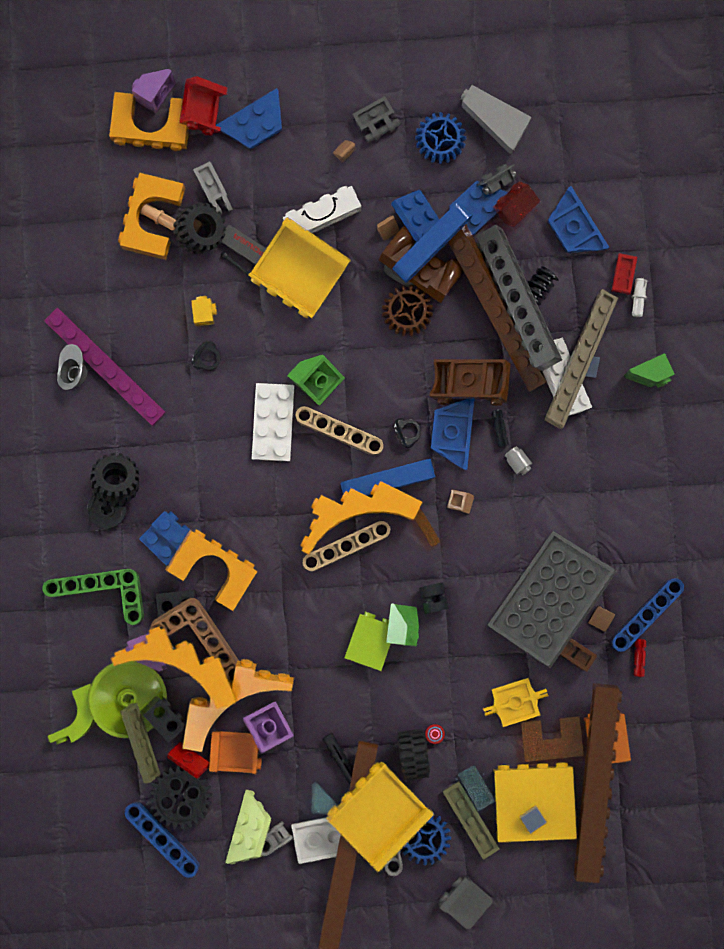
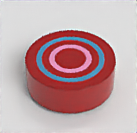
M432 724L427 727L425 736L430 743L438 744L443 741L445 732L440 725Z

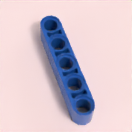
M457 202L392 268L394 272L407 283L468 223L473 215L460 202Z
M426 459L347 480L340 484L343 494L345 491L349 492L352 488L366 496H370L374 485H379L380 481L396 489L436 478L431 459Z
M676 578L667 580L610 639L612 649L615 651L627 650L683 592L684 585L682 581ZM672 582L678 585V590L675 593L669 589V585ZM658 596H662L665 601L661 607L656 604ZM646 609L651 612L649 620H645L642 616L643 611ZM632 623L638 626V631L635 634H631L629 631V626ZM618 637L624 639L625 643L622 648H618L615 644Z
M133 802L127 806L125 817L184 877H193L199 870L198 860L140 802ZM131 807L139 809V816L131 815ZM145 821L153 823L152 830L149 831L144 828ZM158 835L166 836L167 843L160 844L157 839ZM171 850H180L181 857L174 858L171 855ZM192 863L195 866V870L188 872L185 869V864Z

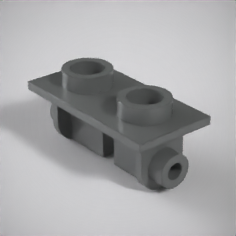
M505 163L497 167V172L494 174L488 173L481 177L482 181L477 183V186L483 185V193L491 195L501 188L498 181L501 182L502 186H505L515 180L516 172L511 170L515 165L507 166Z

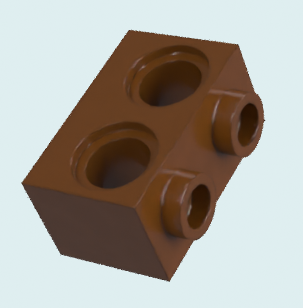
M572 638L560 654V656L585 672L589 670L597 657L596 654Z

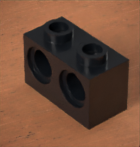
M196 590L156 594L158 617L166 613L163 609V604L166 601H170L174 608L185 599H197ZM192 606L188 611L196 612L197 609L195 606ZM171 616L170 619L175 620V616Z
M156 696L140 712L169 743L186 727L182 723L185 719L177 711L173 713L169 709L172 705L165 698L161 700ZM162 707V712L159 715H154L155 708ZM169 721H175L171 729L166 728Z

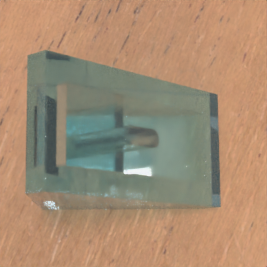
M315 781L312 785L311 813L327 814L332 807H337L338 804Z

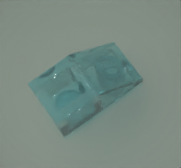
M475 765L458 774L478 811L495 802Z

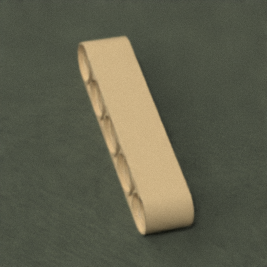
M305 406L300 407L296 411V419L302 426L372 456H378L383 451V442L376 436ZM302 412L310 414V418L307 421H302L299 418ZM325 419L328 422L327 426L322 429L317 427L318 420ZM337 427H343L345 433L342 436H337L334 430ZM355 434H359L363 440L361 443L355 444L352 441V437ZM372 442H378L380 449L372 451L369 445Z
M384 521L376 522L311 552L310 555L307 554L303 558V566L308 571H316L385 539L390 534V526ZM379 525H384L387 528L385 535L381 536L376 533V528ZM362 533H366L370 537L369 541L365 544L361 543L358 539ZM344 541H349L352 544V549L348 552L341 549V544ZM327 549H331L335 553L331 560L324 558V552ZM310 557H314L317 560V565L314 568H309L306 565V561Z

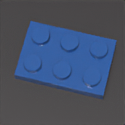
M420 189L391 203L416 243L440 220Z

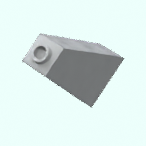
M471 85L469 90L465 89L461 97L463 100L462 107L512 155L527 129L531 117Z

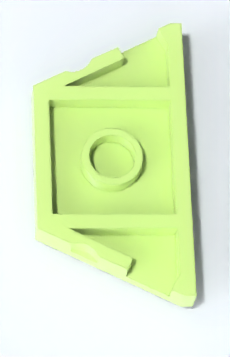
M245 791L225 862L227 864H235L238 861L244 862L250 858L261 857L271 817L264 811L261 802L256 801L254 798V791Z

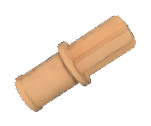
M148 203L143 206L142 215L154 220L155 224L160 223L170 230L176 229L173 225L177 220L166 215L163 210L159 211Z

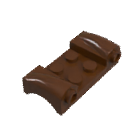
M402 227L379 258V261L390 269L416 244L406 227ZM434 256L409 282L442 303L464 271L457 259H449L445 263Z
M434 359L435 381L429 396L436 400L438 404L448 405L453 399H486L491 402V405L502 406V403L507 402L511 366L507 360Z

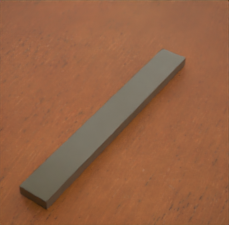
M603 289L597 295L544 419L559 429L564 428L618 300L616 296Z

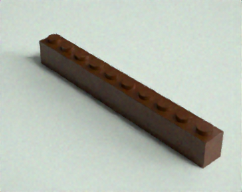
M466 224L448 243L529 392L547 384L543 371L531 365L529 361L530 354L522 345L523 339L521 334L519 335L515 330L514 325L516 323L507 312V303L502 300L499 294L501 290L492 279L494 274L487 267L485 257L478 248Z
M593 683L573 875L575 880L580 882L600 883V877L604 875V865H601L602 858L606 856V846H603L604 838L607 839L608 827H605L606 819L610 817V808L607 805L608 800L612 798V788H609L610 780L613 781L614 769H611L612 761L616 759V749H613L614 742H617L618 730H615L616 722L620 720V711L617 710L618 703L622 701V691H619L617 685Z

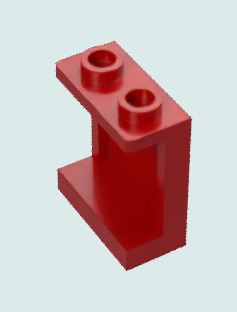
M198 76L186 79L179 123L186 125V128L191 130L198 129L204 135H213V133L220 132L221 127L215 126L219 98L227 94V87Z

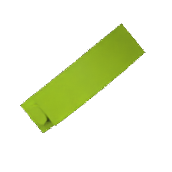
M91 684L72 691L77 704V716L74 722L67 728L48 735L50 743L55 741L57 744L68 740L67 736H69L72 743L82 738L91 729L95 722L88 705Z

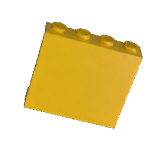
M286 217L256 266L249 273V276L252 277L251 281L258 286L262 284L268 288L266 291L272 296L276 297L278 295L283 298L282 302L288 307L292 308L294 306L299 309L298 313L303 317L313 318L351 260L289 217Z
M383 762L374 764L369 770L370 774L366 778L362 777L355 784L356 788L352 792H347L337 807L334 806L327 813L328 817L326 818L378 872L434 815Z
M566 762L556 763V766L548 767V763L536 764L537 767H529V764H519L517 768H509V765H498V769H493L497 819L496 836L498 842L577 839L572 766H568ZM536 806L547 823L530 833L519 816Z

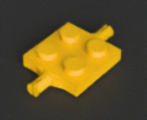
M529 678L491 689L494 705L483 708L485 716L497 713L502 726L505 727L540 716L537 706L538 699L548 697V693H546V689L535 692L531 687Z

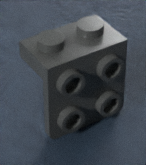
M464 874L453 882V888L449 893L446 891L441 896L439 907L445 913L448 912L466 929H470L493 901L490 896Z

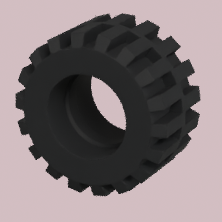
M200 202L189 206L175 218L177 221L173 225L176 229L173 232L174 235L177 234L176 241L181 242L180 247L182 249L186 247V251L189 253L193 251V254H203L221 244V239L225 237L223 232L226 231V226H223L225 220L224 218L221 219L220 216L222 214L220 211L216 212V207H210V204ZM194 219L199 220L204 225L206 230L205 238L199 236L194 230Z
M111 453V456L106 454L102 460L100 458L96 460V464L92 466L90 476L92 493L94 496L96 495L98 501L103 500L105 505L111 503V506H115V504L122 506L125 501L129 503L131 497L135 498L136 492L139 490V469L136 467L134 460L130 462V457L126 456L124 458L123 454L120 453L118 456H115V453ZM110 475H120L125 478V481L118 485H112L107 483L105 479Z
M416 729L398 732L397 739L402 774L405 781L429 778L430 766L424 731Z

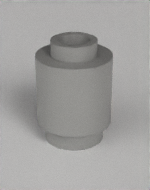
M516 446L505 454L506 461L517 475L521 473L523 476L531 470L532 462L522 449L519 450Z

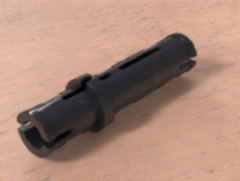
M331 733L322 740L331 753L330 757L334 758L350 785L353 767L344 754V748L340 747L334 734Z

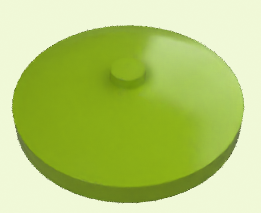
M136 661L116 666L112 663L102 669L93 680L89 690L88 705L92 718L103 731L115 737L128 738L120 711L132 703H138L141 711L156 696L161 700L163 698L167 700V693L162 678L154 669ZM162 707L155 708L154 715H159L162 712ZM142 715L146 731L148 732L153 728V726Z

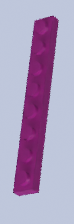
M56 308L44 320L68 345H77L82 351L83 359L152 426L166 414L153 399L59 308Z

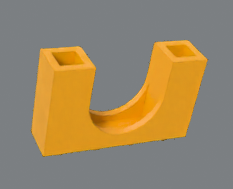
M114 92L109 137L117 145L132 143L137 147L152 145L151 147L156 149H162L163 147H170V149L175 151L187 149L189 129L186 128V125L179 123L183 99L171 98L169 117L165 126L159 131L147 133L139 130L134 125L136 103L134 95Z
M139 173L138 178L134 179L133 189L135 190L133 196H130L128 201L130 209L129 213L124 216L123 225L125 227L124 231L119 234L118 243H120L121 248L124 250L166 260L171 244L170 239L144 231L139 225V215L145 204L154 201L181 206L185 186L183 183Z
M196 529L195 532L190 530L166 567V571L184 581L199 558L206 555L220 557L227 566L228 574L215 600L233 611L257 573L253 569L255 565L246 559L244 562L237 559L239 555L230 549L228 552L222 550V545L212 539L209 542L204 539L206 535Z

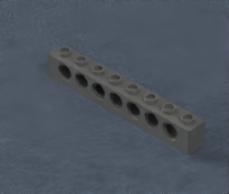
M497 225L492 226L476 236L479 241L477 244L478 248L484 253L486 257L485 263L494 274L492 279L501 290L499 294L502 300L507 303V312L516 323L514 325L515 330L519 335L521 334L523 339L522 345L530 354L529 361L531 365L544 371L562 361V357L504 230ZM498 246L497 251L493 253L494 248ZM505 262L504 268L500 269L501 264ZM512 278V283L508 286V281ZM520 295L519 300L515 302L516 296ZM527 311V316L523 319V313ZM535 328V332L530 336L531 329ZM542 344V350L538 352V346Z

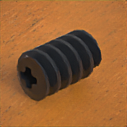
M544 266L537 268V274H533L532 280L528 281L530 290L539 306L541 302L538 299L545 300L546 298L543 292L550 293L547 286L554 287L555 285L552 283V280H559L551 270Z

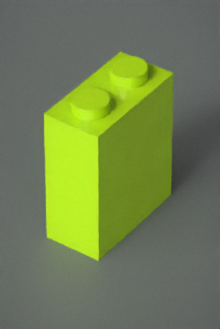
M365 612L364 615H359L345 658L381 671L391 644L386 643L389 620L383 618L382 621L375 619L376 615Z

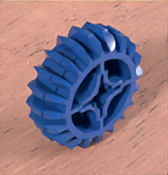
M440 112L439 117H436L435 113H433L432 120L429 117H425V122H420L421 128L416 130V133L419 135L415 136V140L419 141L416 143V147L421 148L419 150L420 154L426 153V160L431 156L432 163L435 162V159H439V164H442V159L449 163V157L455 160L456 154L460 155L462 153L460 148L465 147L463 143L466 141V136L463 135L465 129H460L462 123H456V117L450 120L449 113L445 118L443 113ZM441 125V128L438 130L431 129L434 126ZM447 127L454 132L456 139L448 135ZM443 132V139L438 145L439 135ZM425 137L434 142V149L427 144ZM443 146H453L449 150L440 151Z
M433 815L427 821L435 825L434 828L429 830L420 828L417 832L416 840L411 845L408 841L402 847H407L403 851L404 855H407L409 852L411 853L408 857L410 861L415 856L416 864H419L420 859H423V865H427V859H430L431 864H434L433 857L436 856L440 861L441 856L439 853L447 854L443 847L450 848V844L445 842V840H451V836L445 835L450 832V829H443L447 824L446 821L439 824L441 820L439 815L435 820ZM440 831L441 841L439 846L435 848L432 838ZM421 833L429 834V844L420 841L422 839ZM425 846L431 852L419 853L414 849Z

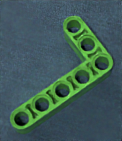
M132 569L51 579L43 584V593L48 597H61L121 588L125 621L130 625H137L144 619L140 579L138 573ZM129 572L134 575V580L131 583L125 581V575ZM109 575H112L115 579L114 584L111 586L106 584V578ZM94 578L96 584L90 589L87 586V580ZM72 580L76 582V589L74 591L68 589V583ZM52 583L57 585V591L54 594L49 592V586ZM133 591L136 594V600L131 603L128 601L127 595ZM134 610L139 614V618L135 622L130 619V613Z

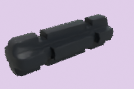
M502 410L492 411V417L495 419L494 427L496 437H498V446H508L505 422L502 420L503 412Z

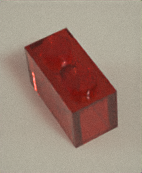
M519 181L511 187L505 196L498 199L497 204L493 208L505 224L514 227L540 202V199L528 184Z

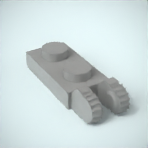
M209 161L193 169L210 204L217 208L216 212L220 211L222 214L220 207L216 203L220 199H223L228 211L233 210L227 198V193L211 162Z

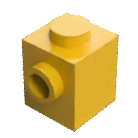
M207 296L196 297V300H191L195 326L215 324L214 315H217L216 304H212L211 299H207Z

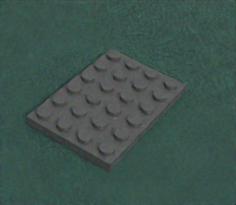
M552 531L487 626L551 668L617 571Z

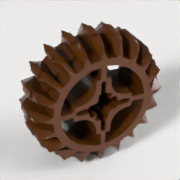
M411 285L409 286V291H406L405 286H402V292L398 288L394 289L396 295L389 292L388 296L391 300L385 298L384 302L388 305L382 306V310L388 311L382 313V317H388L384 323H392L389 326V330H393L396 327V335H398L400 330L403 331V337L406 336V331H409L410 337L413 336V330L420 334L419 327L426 330L427 327L424 323L430 324L431 320L427 317L433 316V313L428 311L433 309V305H426L431 299H423L426 293L423 292L419 295V288L413 292V286ZM404 297L414 298L418 303H408ZM398 300L401 309L392 315V306ZM404 306L408 310L413 309L410 313L411 317L410 315H408V313H402L404 312ZM422 307L423 316L416 322L414 313ZM406 319L411 325H402L396 320Z

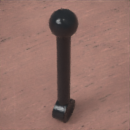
M227 252L221 253L222 259H227L250 277V272L230 258Z

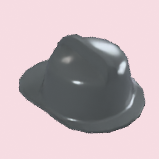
M73 344L64 347L60 353L57 377L59 386L62 389L70 390L74 387H80L85 382L88 372L83 364L81 349Z

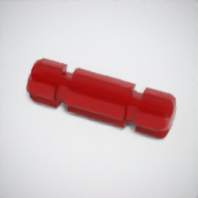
M637 639L635 641V668L633 675L635 677H644L645 669H643V666H645L646 651L644 650L646 648V640Z

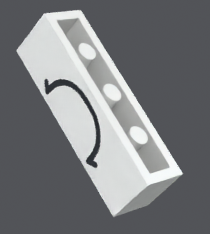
M347 186L339 188L337 193L333 195L326 194L315 203L308 202L304 204L303 208L298 211L291 210L287 212L283 217V221L286 217H289L309 232L314 233L360 212L361 204L353 187L347 188Z

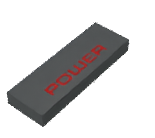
M228 225L226 231L223 232L225 237L221 239L222 244L254 265L257 264L266 248L231 225Z

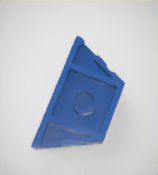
M276 88L215 126L221 127L220 132L222 131L230 136L231 139L242 143L243 146L251 150L282 131L278 89Z
M476 181L449 206V210L457 202H460L473 215L468 221L467 226L474 236L515 198V195L501 189L491 195H485L482 190L484 188L483 185L477 186L479 181Z
M572 186L568 187L547 221L567 253L609 249L608 244Z
M465 399L434 411L431 449L463 470L468 468L474 399Z

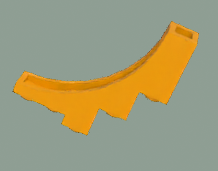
M381 481L379 485H374L370 493L373 495L372 498L352 488L349 492L345 491L341 498L343 505L321 495L319 499L315 498L311 506L314 509L312 513L318 516V519H313L309 527L312 531L309 537H304L300 545L303 547L302 552L310 555L317 542L329 530L355 516L368 513H387L399 515L413 521L422 502Z
M160 626L149 630V635L145 636L148 644H145L144 641L133 645V650L128 652L126 649L114 653L115 657L111 658L114 666L139 660L160 661L173 665L191 675L203 686L210 695L217 710L237 702L220 658L215 659L214 656L204 659V664L201 665L192 643L182 642L176 645L177 649L174 650L166 629H160Z
M243 659L236 663L233 683L229 681L235 699L239 701L246 696L263 691H292L294 678L284 673L278 675L271 674V672L266 670L257 672L255 671V663L251 660ZM202 697L192 698L189 704L182 749L202 752L206 736L212 724L229 706L217 710L211 698L210 701Z

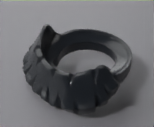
M212 341L203 342L195 350L192 365L196 370H213L219 365L221 356L215 348V343ZM204 350L212 351L216 354L217 360L214 365L206 366L203 364L200 354Z
M398 418L394 422L397 438L405 448H412L414 442L420 438V426L412 419L404 420L403 418ZM410 423L416 427L417 434L414 438L403 437L401 429L405 424Z

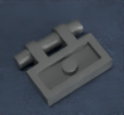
M385 96L352 114L361 132L369 129L370 134L364 136L367 143L380 139V136L387 132H393L396 127L401 125L398 118L393 121L390 120L389 117L394 115V110ZM384 121L385 125L376 130L374 125Z

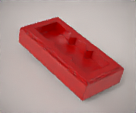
M618 254L611 288L612 292L631 294L637 263L636 256Z
M179 742L167 754V758L198 779L210 767V762L193 750L182 749L183 743Z

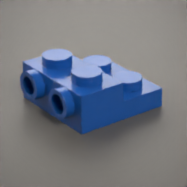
M164 511L139 538L166 566L170 563L190 531L185 524L181 526L177 522L179 518L171 511L169 513Z

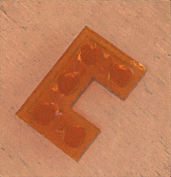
M579 716L559 718L561 738L553 739L542 738L540 720L521 722L525 762L584 756Z

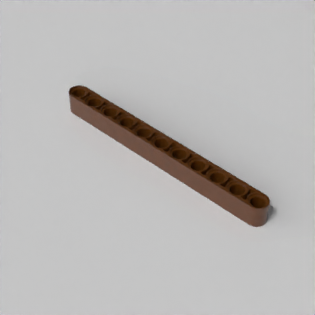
M359 740L349 788L350 792L356 788L355 784L362 777L366 778L370 774L369 770L375 764L378 744ZM341 834L318 949H339L358 852Z

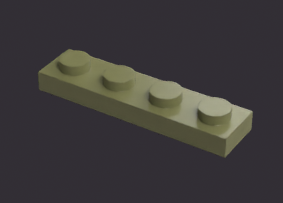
M132 703L120 712L143 782L151 783L160 775V771L138 703Z
M458 781L443 790L442 792L482 859L500 850L460 782Z

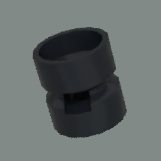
M443 582L419 588L420 596L424 599L422 604L424 614L449 609L447 598L443 597L445 593ZM433 597H436V603H433Z

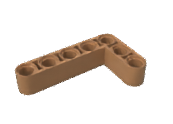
M189 598L152 622L150 630L155 626H161L163 629H166L168 636L189 623L210 656H214L217 659L220 658L219 654L221 653L228 655V659L223 660L220 658L227 679L233 683L234 675L230 674L229 671L235 669L236 663L239 660L197 599ZM190 605L195 606L197 611L189 612L187 607ZM178 616L180 621L173 622L170 617ZM203 621L207 624V627L200 628L197 623ZM214 637L218 642L211 644L208 639Z

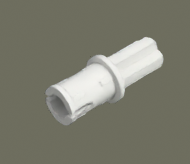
M642 278L635 279L634 295L631 297L634 299L632 310L634 317L643 316L644 300L647 299L645 296L647 280Z

